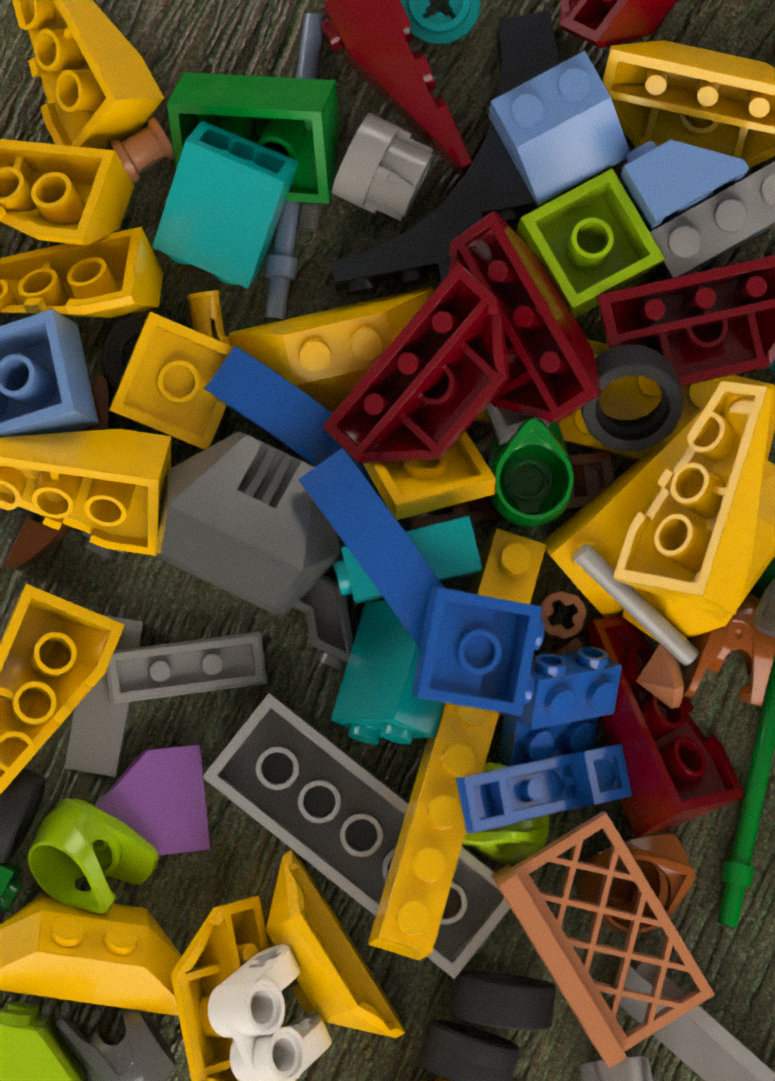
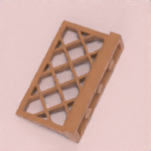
M604 810L513 867L507 864L491 874L492 879L597 1053L609 1069L627 1058L624 1053L626 1050L715 995ZM602 829L611 843L606 867L579 861L583 840ZM572 848L569 858L559 856L563 852ZM618 856L627 871L615 869ZM547 862L567 866L560 895L538 890L529 874ZM576 868L604 874L597 903L569 897ZM613 877L634 881L637 886L638 894L633 912L606 906ZM545 900L558 903L555 916ZM645 902L647 903L654 917L643 914ZM567 906L594 911L587 940L566 936L561 926ZM603 914L631 920L624 949L596 943ZM640 922L659 926L665 933L660 957L633 951ZM573 946L585 949L582 961ZM672 948H674L681 962L670 959ZM594 951L621 957L614 985L593 981L589 975ZM631 959L658 965L651 994L624 988ZM667 968L688 972L697 987L678 1000L660 996ZM600 991L612 994L609 1006ZM621 996L648 1002L644 1021L624 1033L616 1019ZM658 1005L667 1006L656 1013Z

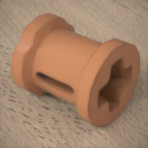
M155 117L147 120V127L122 142L117 139L110 142L111 147L116 151L133 183L140 180V173L165 158L171 161L174 160L173 146Z
M559 591L548 595L540 602L539 606L542 607L540 618L544 620L545 635L553 639H566L575 636L582 630L587 612L584 603L578 596ZM555 601L561 607L570 605L573 608L574 614L568 618L571 627L567 630L561 624L552 626L548 621L547 617L554 613L551 604Z

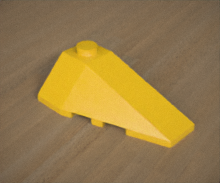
M12 0L19 27L29 31L35 57L28 62L32 77H41L47 103L40 108L44 123L55 144L105 149L111 146V141L115 139L121 141L138 132L163 101L164 96L142 56L93 0Z
M0 139V222L37 240L86 246L120 229L135 185L115 150Z
M142 226L111 233L87 246L65 243L0 258V313L36 315L53 309L63 316L112 318L143 312L159 307L164 273Z
M721 381L687 435L689 446L673 471L665 469L657 482L662 488L647 512L643 514L639 511L630 524L613 579L692 607L736 615L752 564L773 390L766 386Z
M703 407L541 542L547 545L546 551L605 618L617 615L624 608L588 575L572 557L582 545L587 543L612 568L616 569L630 524L639 511L643 514L647 512L662 488L657 484L658 480L666 468L673 471L689 446L687 435L704 410Z
M107 429L0 437V508L9 511L18 506L44 516L42 524L59 530L62 524L91 534L90 543L106 549L157 556L155 551L168 469L171 468V436L125 429Z
M28 584L22 589L0 640V795L106 673L125 624Z

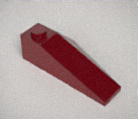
M328 0L325 2V16L327 20L320 23L331 50L335 52L341 49L347 62L461 178L464 177L472 161L442 97L435 99L431 91L436 87L425 55H422L419 50L412 52L409 46L413 39L408 27L412 25L401 1Z
M623 615L594 619L587 623L586 627L590 647L605 650L609 654V658L622 665L614 714L602 716L607 746L622 744L632 796L621 798L620 802L637 838L674 828L745 797V794L722 745L714 734L706 738L689 715L694 707L688 698L683 696L680 707L671 709L636 682L654 654V651L636 626L622 617Z

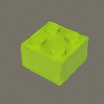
M612 168L520 217L516 231L517 235L543 262L574 318L597 307V295L631 288L654 276L665 259Z

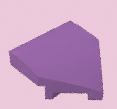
M200 744L144 750L140 756H133L128 763L129 766L116 783L95 804V807L122 821L153 845L158 855L210 850Z

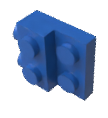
M431 586L411 696L522 716L524 704L529 703L534 691V674L530 672L534 650L539 649L544 637L545 624L543 618H540L542 607Z
M581 647L575 653L564 655H537L535 660H532L530 672H533L535 680L531 700L528 704H524L522 716L504 714L498 762L509 767L593 749L598 718L614 714L622 665L609 658V654L605 650L596 647Z

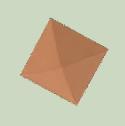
M660 643L636 682L671 709L679 708L682 703L684 682L678 660Z

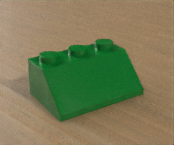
M184 72L167 102L176 169L185 140L202 120L299 161L285 201L330 204L340 128L336 80Z

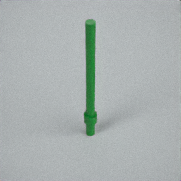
M775 655L765 690L744 790L745 797H743L731 857L730 860L724 859L720 878L721 881H725L717 923L731 927H738L746 887H751L756 866L751 865L775 750Z

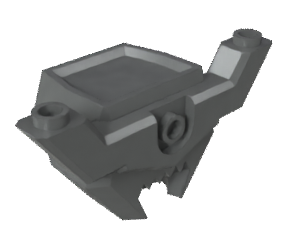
M237 432L168 469L155 554L161 560L281 618L292 608L305 613L310 645L320 649L316 660L344 673L354 643L346 595L342 596L338 581L324 575L334 564L333 562H336L341 557L338 534L298 480L315 467L247 434ZM78 529L74 530L85 536L80 546L107 559L110 558L113 549H106L90 543L91 534ZM115 550L123 555L129 553L126 551Z

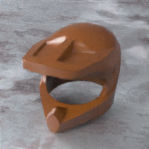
M748 593L737 609L736 615L732 616L726 626L691 637V643L699 650V654L685 668L683 696L691 698L695 694L706 669L718 673L726 656L735 650L740 652L745 660L747 684L739 691L740 700L762 706L775 655V638L755 628L753 616L761 599Z
M667 832L625 840V845L668 917H670L693 884L696 876L680 841L674 834ZM611 847L600 851L587 862L606 867ZM618 856L615 869L627 871ZM581 869L576 886L578 899L597 903L604 874ZM613 877L606 906L633 912L638 894V888L634 881ZM645 902L643 914L654 917L653 913L651 912L650 908ZM585 910L593 918L594 911ZM603 914L601 926L612 931L628 933L631 920ZM640 922L638 933L653 930L658 926Z

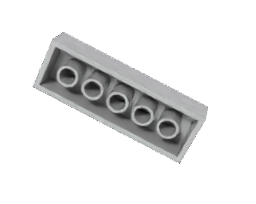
M268 693L202 778L376 916L409 801L276 695ZM463 844L432 954L427 956L454 979L510 909L491 877V874L496 871Z

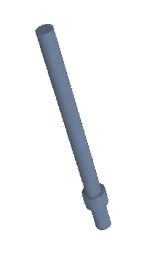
M304 14L296 78L317 79L323 34L320 23L324 22L325 18L320 14ZM285 201L276 227L273 255L267 256L264 276L269 279L264 318L267 320H285L290 282H294L296 279L298 260L293 258L300 202Z

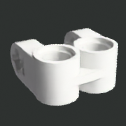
M276 945L257 953L222 984L216 986L210 995L208 1002L210 1024L215 1032L222 1037H233L234 1040L230 1048V1065L233 1074L239 1081H295L332 1044L330 1034L320 1015H307L292 1021L285 1027H281L285 1015V1001L281 991L294 981L301 971L289 945Z

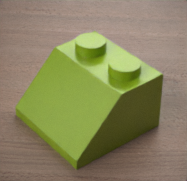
M9 1002L7 1009L0 1008V1081H88L83 1067L59 1032L52 1016L40 1015L39 1006L22 1002Z

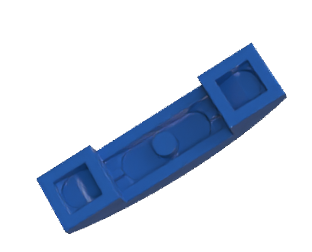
M237 346L232 347L204 387V390L243 419L254 423L313 467L318 466L343 448L322 428L323 424L333 414ZM346 451V453L349 455V457L352 459V461L355 463V465L358 467V469L361 471V473L364 475V477L367 479V481L370 483V485L373 487V489L380 497L381 495L377 490L375 484L373 483L371 477L369 476L368 472L366 471L364 465L362 463H358Z
M341 448L298 480L420 649L431 586L445 587L346 451Z
M622 744L523 763L456 779L467 834L502 827L518 821L573 808L596 805L632 796Z

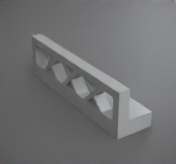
M631 960L624 988L651 994L657 967L654 964ZM665 975L660 996L676 1000L685 996L686 993ZM616 978L611 982L610 985L615 984ZM621 996L619 1005L639 1023L643 1022L648 1002ZM658 1005L656 1013L667 1006ZM700 1005L652 1034L704 1081H775V1072Z

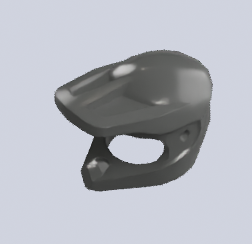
M121 1008L126 1031L124 1039L116 1045L111 1043L97 1029L88 1037L74 1022L64 1016L55 1022L59 1032L83 1067L88 1081H167L177 1068L176 1059L169 1045L147 1011Z

